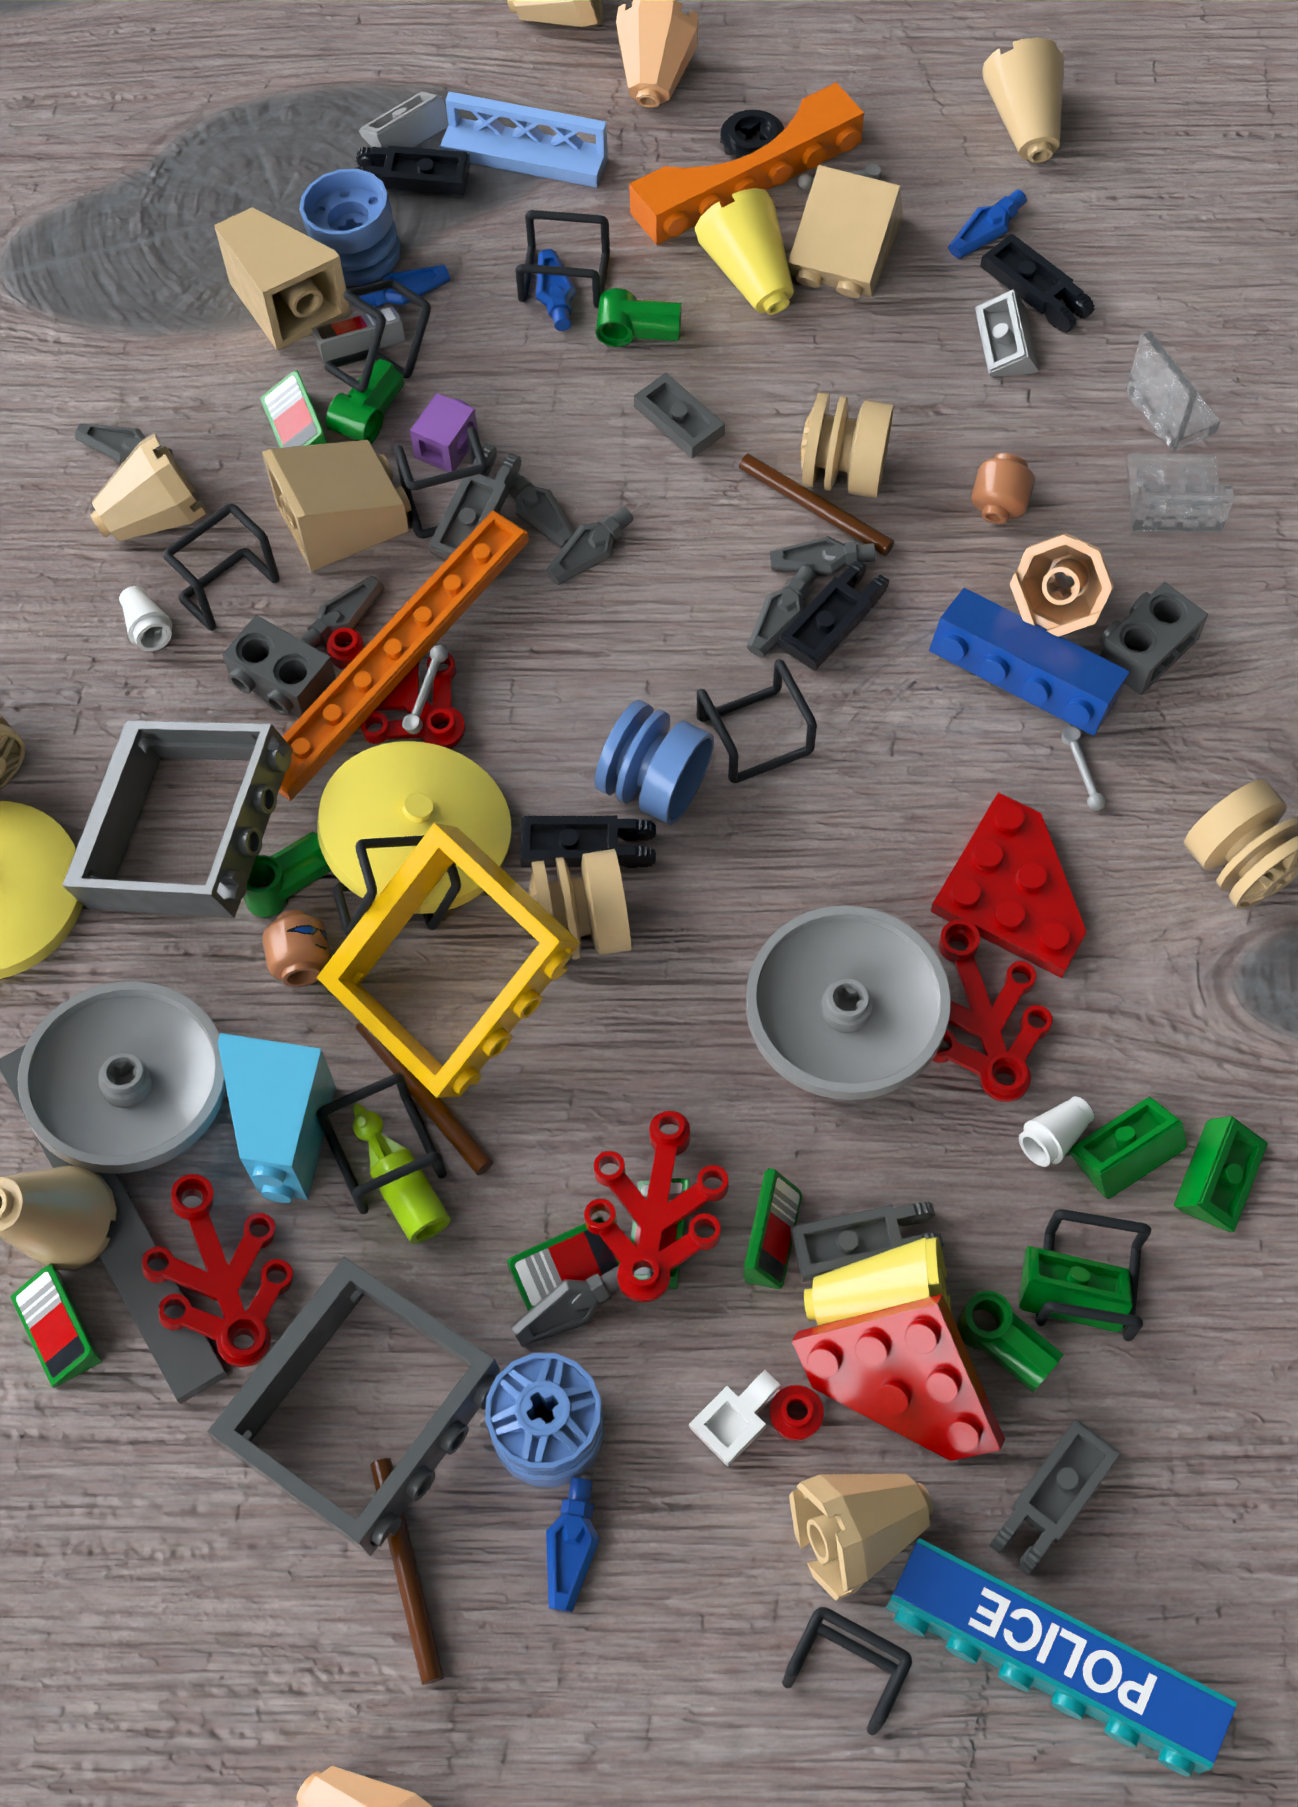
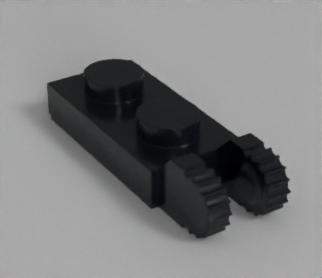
M363 146L362 149L360 148L357 151L356 156L357 165L360 166L355 167V169L374 174L383 182L386 189L464 195L470 169V156L467 152L400 146H388V148H369L368 146Z
M1010 234L982 256L980 264L982 269L1008 289H1014L1021 299L1041 314L1045 313L1048 322L1053 327H1057L1062 333H1067L1075 327L1077 320L1073 313L1084 319L1095 310L1091 297L1076 286L1072 278L1014 234Z
M859 560L854 561L838 578L834 577L781 634L778 647L816 671L868 614L870 608L881 599L888 587L889 579L879 574L861 593L854 589L855 585L862 580L867 567Z
M617 815L524 816L521 818V867H532L531 862L544 860L545 867H556V858L564 857L568 867H581L583 854L615 849L619 865L626 868H647L656 862L655 849L642 845H618V837L627 842L652 840L656 835V825L652 820L618 819Z

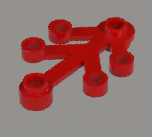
M350 628L335 630L327 641V651L331 661L340 669H345L365 648L361 635ZM352 642L347 647H339L342 643ZM448 653L447 659L440 663L447 664L449 667L444 671H437L432 705L426 701L420 719L423 722L421 731L417 734H409L402 726L403 720L388 721L383 713L377 712L407 710L410 714L412 713L419 695L418 662L361 724L360 728L367 742L379 744L386 739L421 738L425 743L443 746L448 749L454 748L460 742L465 733V722L462 714L452 707V679L456 675L454 658L450 653ZM431 657L427 660V668H429L431 663ZM441 722L449 723L443 729H437L433 727ZM373 724L383 725L379 731H368V728Z
M961 919L950 921L941 931L938 946L942 956L948 961L954 962L970 1010L951 1000L948 1023L981 1039L986 1055L957 1042L955 1035L946 1029L943 1040L948 1043L950 1049L942 1052L938 1051L932 1061L944 1063L950 1060L979 1075L983 1091L992 1099L999 1102L1016 1101L1024 1096L1031 1082V1073L1025 1062L1037 1040L1048 1034L1053 1018L1050 1011L1043 1006L1033 1005L1028 1007L1020 1021L1021 1031L1008 1051L1001 1031L1021 996L1032 990L1036 980V971L1031 964L1025 961L1012 963L1007 969L1004 979L1005 984L993 1006H991L974 958L980 943L979 931L969 921ZM953 941H960L965 944L967 949L958 951L951 948L949 944ZM1014 973H1023L1028 977L1029 981L1024 984L1017 983L1012 978V975ZM1033 1016L1039 1017L1044 1021L1045 1026L1035 1028L1029 1024L1028 1018ZM1006 1073L1012 1077L1013 1083L1010 1085L1000 1084L996 1080V1075Z
M664 1111L657 1114L649 1126L650 1144L655 1150L647 1199L644 1198L626 1175L625 1162L619 1153L605 1151L600 1153L594 1160V1173L598 1183L610 1188L641 1229L638 1249L616 1224L615 1207L606 1199H595L587 1204L584 1210L585 1224L591 1233L602 1238L620 1262L617 1270L619 1288L626 1297L636 1302H651L660 1298L669 1287L670 1271L699 1251L714 1248L721 1238V1226L718 1219L711 1214L702 1213L696 1215L690 1221L689 1233L659 1251L662 1233L709 1201L714 1202L723 1199L729 1189L727 1172L720 1166L709 1165L700 1170L696 1184L668 1202L676 1156L685 1152L691 1141L690 1124L685 1116L676 1111ZM668 1124L676 1125L679 1128L676 1133L670 1135L664 1134L660 1129ZM608 1163L616 1164L619 1167L618 1171L611 1175H606L600 1170ZM714 1177L722 1181V1185L717 1189H709L703 1184L708 1178ZM598 1211H605L610 1215L609 1219L603 1223H596L591 1220V1217ZM701 1226H709L714 1230V1234L708 1238H701L696 1235L695 1231ZM641 1267H647L653 1271L652 1277L647 1280L637 1279L634 1273Z
M198 1174L184 1175L174 1183L171 1189V1206L177 1216L188 1220L206 1271L173 1257V1254L167 1248L157 1246L150 1248L144 1253L142 1257V1272L144 1277L150 1282L162 1283L170 1280L216 1300L223 1318L191 1307L189 1300L185 1296L175 1293L169 1294L161 1300L158 1307L159 1321L166 1329L180 1330L186 1327L217 1341L220 1356L233 1366H253L260 1362L269 1351L271 1334L265 1321L278 1296L288 1291L291 1287L293 1278L292 1267L282 1259H272L265 1263L261 1270V1286L245 1312L239 1291L260 1250L269 1246L274 1240V1220L265 1213L250 1215L244 1223L243 1238L228 1264L209 1214L213 1206L214 1191L212 1184L208 1179ZM189 1196H197L201 1199L202 1203L198 1207L189 1208L183 1204V1200ZM255 1225H264L268 1228L269 1232L263 1237H256L249 1230ZM161 1258L168 1263V1266L162 1271H153L149 1268L148 1264L153 1259ZM278 1270L283 1272L287 1278L283 1282L276 1284L270 1282L267 1275L272 1271ZM172 1305H178L185 1310V1313L180 1318L172 1319L166 1316L165 1310ZM240 1335H248L253 1339L254 1343L247 1349H240L235 1346L233 1341Z

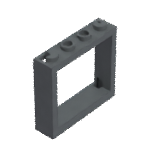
M126 720L62 886L87 909L235 918L241 899L246 893L247 882L254 861L262 848V838L270 815L275 810L277 795L285 772L291 764L293 749L272 724ZM161 758L249 761L206 885L115 880Z
M343 1257L207 1432L224 1449L371 1556L378 1546L381 1547L389 1534L392 1536L396 1535L401 1525V1518L399 1517L412 1499L415 1501L421 1499L429 1490L435 1479L434 1470L446 1453L451 1455L462 1445L469 1431L468 1423L479 1408L486 1409V1397L495 1377L501 1370L493 1357L349 1259ZM365 1295L469 1366V1368L358 1518L355 1519L259 1449L251 1441Z

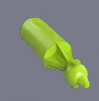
M360 1103L353 1106L355 1116L353 1130L359 1139L368 1141L370 1175L372 1179L416 1160L409 1149L382 1134L384 1123L378 1113L367 1110ZM422 1169L378 1188L411 1244H419L431 1239L443 1231L451 1221L449 1214Z

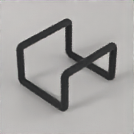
M541 210L528 211L525 215L528 243L525 264L518 265L515 270L518 300L520 302L527 300L531 273L592 278L593 305L595 308H599L600 296L605 288L610 256L608 219L602 215ZM534 219L601 224L602 254L599 273L593 269L534 265L536 249Z
M391 279L344 291L343 297L345 300L376 319L377 323L368 350L329 360L324 365L325 369L358 392L367 390L375 360L378 361L379 358L392 363L395 369L403 375V378L411 377L431 312L429 302L399 282ZM391 288L422 308L405 369L378 352L386 318L380 311L358 298V296ZM366 359L360 382L338 368Z
M474 427L467 429L471 465L475 458L478 465L414 481L403 447L401 445L395 447L401 486L411 505V511L408 514L414 533L418 538L432 537L438 526L422 529L411 490H419L478 475L487 470L488 464Z
M228 504L169 546L163 553L166 562L190 584L188 588L180 593L179 601L210 631L216 629V623L203 587L243 557L249 560L272 583H277L280 580L268 536L234 504ZM232 513L259 539L266 564L250 549L241 548L200 579H197L174 554ZM195 593L201 610L189 599Z
M777 659L774 663L773 686L715 708L705 689L697 691V719L701 722L711 720L729 754L728 779L730 782L739 783L808 756L814 751L817 729L815 717L783 660ZM783 678L807 723L806 745L785 755L738 772V751L720 716L776 695L782 688Z
M425 835L361 839L356 843L355 849L367 892L352 920L343 893L351 890L342 882L337 883L333 887L335 902L346 936L351 933L369 910L377 895V886L366 849L417 846ZM455 862L447 870L451 887L434 915L433 913L423 914L426 926L430 930H435L439 926L460 891L461 880Z
M392 1074L327 1103L317 1110L316 1115L357 1209L361 1214H366L369 1210L364 1198L365 1194L432 1164L438 1178L446 1177L447 1172L442 1155L435 1149L410 1095L403 1074ZM397 1084L401 1100L427 1155L358 1185L328 1114Z
M1064 1209L1056 1210L1045 1230L1043 1245L1045 1250L1054 1251L1055 1234L1062 1220L1138 1233L1132 1242L1129 1263L1132 1308L1128 1315L1059 1302H1046L1039 1314H1036V1324L1044 1326L1051 1313L1124 1325V1340L1132 1341L1143 1326V1320L1135 1316L1141 1250L1151 1234V1227L1141 1222Z
M819 1607L813 1612L786 1668L782 1685L785 1688L793 1686L817 1634L823 1636L891 1674L867 1726V1732L870 1735H875L889 1716L911 1668L912 1657L905 1649L826 1607ZM823 1619L900 1660L899 1665L822 1623Z

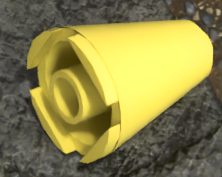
M752 188L732 194L735 202L723 208L720 202L711 206L698 220L695 226V233L699 244L752 307L759 313L774 315L788 307L790 304L789 300L794 294L775 204L765 189Z
M925 1237L814 1277L812 1288L804 1290V1304L808 1321L816 1320L817 1325L820 1326L943 1294L952 1314L950 1295H947L945 1278H947L940 1239L938 1237Z

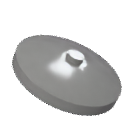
M849 905L830 906L806 912L776 930L767 939L754 959L749 973L746 993V1015L749 1029L756 1046L765 1060L776 1072L795 1086L822 1097L839 1100H863L882 1096L903 1087L921 1074L933 1060L942 1044L949 1021L951 1004L949 984L942 963L929 943L917 931L887 913L871 908Z
M122 981L84 990L53 1009L33 1031L24 1048L17 1077L19 1100L24 1115L39 1141L58 1158L73 1166L99 1173L123 1174L138 1172L161 1165L177 1157L198 1141L210 1127L220 1110L225 1096L226 1084L217 1043L219 1039L218 1030L205 1011L194 1001L162 985L139 981Z

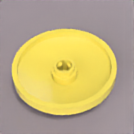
M415 741L392 742L374 746L346 761L328 781L320 800L317 819L318 841L326 863L340 882L361 898H364L367 892L355 849L356 843L361 839L422 836L428 832L434 823L458 827L502 869L510 845L512 828L506 799L498 785L485 770L456 751L431 743ZM416 846L366 849L377 886V895L374 901ZM457 864L461 888L448 910L468 903L484 892ZM447 871L414 914L436 912L451 887Z
M0 801V979L28 970L55 951L73 929L83 906L81 902L62 886L76 851V847L68 833L59 823L44 812L34 807L11 801Z

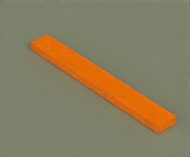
M494 510L486 516L282 736L291 746L293 752L291 764L285 772L278 793L290 801L295 798L529 542L527 531Z

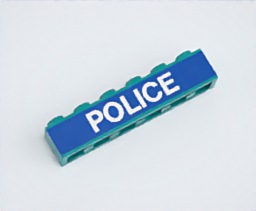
M918 1538L886 1606V1609L896 1614L893 1621L905 1630L922 1637L925 1636L928 1630L947 1640L945 1649L958 1658L972 1664H976L979 1658L1000 1668L997 1676L1004 1682L1026 1692H1029L1031 1686L1053 1696L1050 1704L1057 1710L1079 1720L1083 1719L1084 1714L1106 1724L1103 1732L1110 1738L1132 1748H1136L1138 1742L1160 1753L1158 1757L1159 1763L1187 1777H1191L1193 1771L1201 1774L1212 1769L1237 1705L1236 1701L921 1538Z

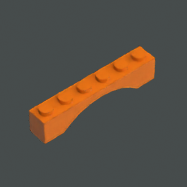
M836 82L803 98L797 113L788 126L770 143L751 154L712 166L687 168L664 166L629 183L630 213L656 245L672 237H677L684 231L696 226L700 217L717 202H720L722 208L735 202L732 194L752 188L768 190L774 186L782 185L788 179L808 169L816 168L822 162L843 152H848L861 144L864 112Z

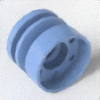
M339 169L324 174L309 184L301 196L299 208L306 232L309 237L334 249L338 253L345 286H363L381 279L392 271L400 259L401 243L392 218L393 212L388 193L383 182L367 171Z
M637 700L632 702L622 713L603 747L594 778L595 788L609 796L616 793V798L625 804L633 801L640 793L639 810L672 825L686 811L702 783L711 760L714 736L684 720L677 723L669 732L670 715L663 710L653 712V707L650 704Z
M557 1353L529 1354L512 1361L495 1377L486 1397L485 1422L500 1463L514 1478L534 1487H559L571 1482V1478H580L595 1463L603 1444L604 1419L601 1398L593 1378L576 1361ZM543 1405L547 1411H553L554 1420L546 1424L543 1419H536L534 1409Z

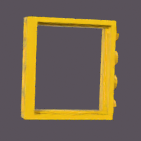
M434 823L316 978L436 1098L459 1097L463 1095L470 1085L478 1084L481 1079L479 1072L487 1061L499 1055L509 1045L512 1039L510 1032L521 1019L529 1017L542 1002L540 994L551 980L558 979L568 970L565 964L581 943L458 827ZM455 862L539 942V945L444 1066H442L360 983L430 894L448 868Z

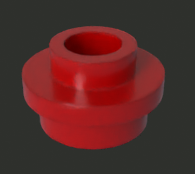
M802 1385L787 1386L777 1392L772 1399L769 1411L770 1421L777 1433L786 1439L793 1441L808 1439L821 1427L824 1417L822 1401L808 1387ZM793 1403H800L806 1408L807 1415L801 1420H794L787 1414V1407Z

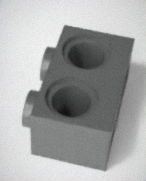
M1166 582L1162 583L1152 594L1144 592L1131 607L1130 615L1123 622L1115 620L1111 623L1100 639V642L1104 644L1100 656L1130 671L1125 684L1139 695H1142L1199 640L1208 617L1207 612ZM1129 648L1136 649V650H1138V651H1140V652L1132 651V650H1130Z
M258 615L254 616L222 654L229 673V681L243 693L250 694L254 692L261 696L272 709L282 715L290 713L300 718L336 679L330 656ZM264 659L261 662L253 663L256 660ZM295 680H302L297 684H290Z

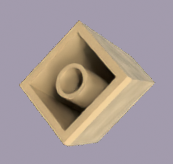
M818 165L788 261L791 275L796 277L795 280L802 285L813 288L820 287V284L836 287L838 293L850 298H860L861 294L872 297L903 218L900 185Z
M253 207L214 225L230 285L276 350L282 349L312 334V328L333 323L351 315L349 302L343 297L346 286L340 256L334 249Z
M368 440L272 448L262 452L277 508L311 572L409 531L406 513L411 511V505L402 486L396 488L391 482L393 473L384 454L377 456Z

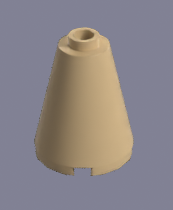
M1035 37L1012 42L1013 49L1002 55L1000 48L993 52L984 62L982 75L984 83L1019 156L1032 163H1041L1050 159L1060 146L1065 60L1062 49L1060 51L1057 49L1056 42L1051 39Z
M68 1165L0 1177V1238L45 1267L53 1264L57 1270H76L92 1263L106 1249L110 1238L106 1237L110 1221L116 1220L117 1209L112 1190L102 1176L84 1168Z

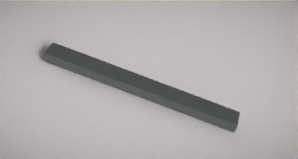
M26 1045L0 1058V1070L22 1112L17 1077L21 1056ZM37 1138L52 1168L71 1165L50 1152ZM95 1172L102 1176L112 1190L117 1209L116 1220L110 1221L106 1236L110 1240L106 1249L99 1256L176 1400L182 1404L228 1375L206 1336L186 1327L180 1330H169L160 1323L158 1307L161 1300L169 1294L183 1295L178 1284L170 1280L162 1283H153L144 1277L142 1257L147 1250L157 1247L118 1174ZM156 1258L150 1261L148 1266L153 1271H162L167 1267L164 1259ZM172 1305L165 1310L166 1316L172 1319L180 1318L185 1313V1310L178 1305Z

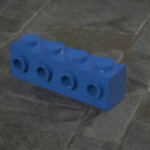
M966 588L961 590L940 617L929 648L930 652L946 659L950 663L977 675L1093 736L1116 704L1130 671L1061 636L1057 637L1047 632V629L1037 624L1034 626L1023 621L1020 615Z

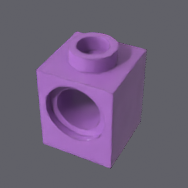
M436 393L410 430L414 457L446 472L455 471L469 450L467 429L474 427L477 431L475 409L462 400L450 399Z

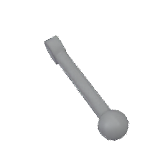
M871 163L865 169L848 172L879 180L882 170L878 164ZM807 173L802 174L798 179V186L802 190L811 189L815 176L812 177Z
M435 645L430 650L432 660L413 711L405 716L402 721L403 728L409 734H417L423 727V722L420 719L439 665L448 657L447 649L442 645Z
M1073 725L1067 726L1062 731V742L1071 747L1089 794L1087 799L1088 807L1093 811H1100L1106 805V798L1098 792L1080 747L1081 731Z

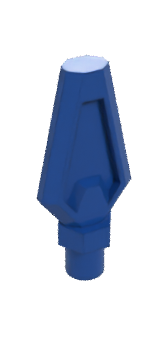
M1017 189L1008 197L1004 196L992 206L978 207L948 245L951 254L956 258H962L1008 233L1009 220L1027 202L1025 194Z
M546 249L539 253L538 265L564 267L556 251ZM537 274L536 299L546 306L548 315L553 319L556 330H568L571 327L570 314L572 306L570 302L577 293L569 276Z
M439 265L388 273L382 281L395 280L417 295L422 296L450 281V276L446 266ZM391 288L358 296L364 302L374 306L375 309L385 306L386 303L405 305L411 302Z
M571 1478L568 1499L562 1500L560 1512L562 1515L546 1530L549 1609L573 1612L600 1540L590 1520L594 1510V1504L589 1503L593 1481L588 1479Z

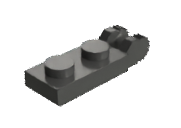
M487 443L484 444L482 449L488 464L487 470L481 474L461 479L429 543L428 548L432 554L447 560L492 510L499 514L510 492L509 488L513 486L516 476L520 471L522 462L520 456L512 453L506 456L494 480L489 478L488 475L495 463L497 448ZM475 458V460H474L472 466L478 465V462H477V459H476V458Z
M922 1202L893 1208V1205H887L791 1227L790 1235L802 1282L811 1281L818 1275L925 1237H938L943 1248L944 1243L941 1233H925L902 1239L899 1226L905 1227L920 1224L933 1218L935 1212L932 1203Z
M1075 1419L1010 1508L1013 1510V1513L989 1546L998 1553L1002 1549H1006L1016 1536L1015 1531L1023 1520H1026L1042 1533L1033 1546H1029L1020 1559L1021 1564L1018 1566V1569L1028 1576L1052 1542L1056 1544L1121 1452Z

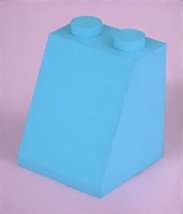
M220 1033L217 1043L239 1157L257 1191L261 1192V1196L265 1199L278 1203H290L292 1198L308 1200L324 1137V1132L316 1113L321 1106L332 1102L336 1088L322 1049Z

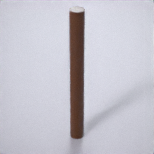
M749 453L742 458L739 464V469L860 542L864 544L874 543L875 551L886 556L891 551L894 545V540Z
M359 1022L356 1025V1030L393 1074L401 1073L405 1076L410 1095L477 1175L485 1173L492 1166L493 1161L440 1098H436Z
M391 1458L380 1459L370 1464L376 1492L393 1471ZM403 1512L399 1517L401 1518V1525L395 1536L389 1534L387 1540L421 1684L426 1685L440 1681L444 1677Z

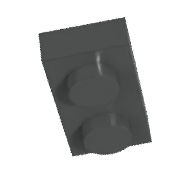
M664 373L634 395V407L692 459L725 435V423L667 373Z

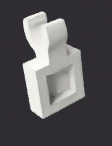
M764 1370L739 1397L726 1386L689 1423V1428L729 1467L766 1429V1424L756 1414L772 1402L776 1393L780 1391L779 1387L781 1385Z

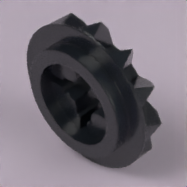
M744 110L733 114L724 122L721 128L720 143L724 145L726 155H735L736 159L770 143L785 128L777 117L768 112ZM760 132V139H755L752 143L746 142V139H751Z

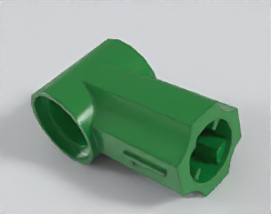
M608 289L600 296L595 331L596 337L601 343L612 347L628 345L633 338L679 341L682 303L637 300L626 289Z
M379 358L374 363L367 390L358 392L352 388L348 394L341 392L333 398L326 414L327 428L352 440H368L372 444L382 428L385 411L405 385L403 375L395 369L392 363Z
M312 831L272 856H256L247 882V890L243 897L247 909L252 914L259 917H271L280 913L285 908L289 896L331 872L321 852L318 834ZM263 884H270L265 888H257Z
M982 1291L976 1293L969 1299L958 1317L957 1328L964 1343L973 1349L984 1351L1031 1392H1034L1064 1355L1014 1314L1010 1303L997 1292ZM986 1310L991 1313L996 1320L997 1330L988 1332L979 1329L973 1321L972 1312Z

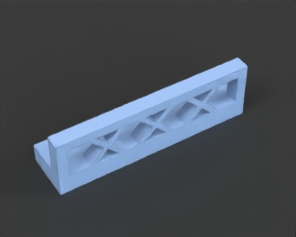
M448 93L445 100L448 127L440 144V150L467 152L472 164L595 188L598 187L608 160L606 121L460 93ZM459 109L471 111L479 119L475 121L460 118ZM497 118H509L518 127H506ZM539 124L549 126L557 134L554 136L544 134L536 126ZM576 133L596 135V144L582 141Z

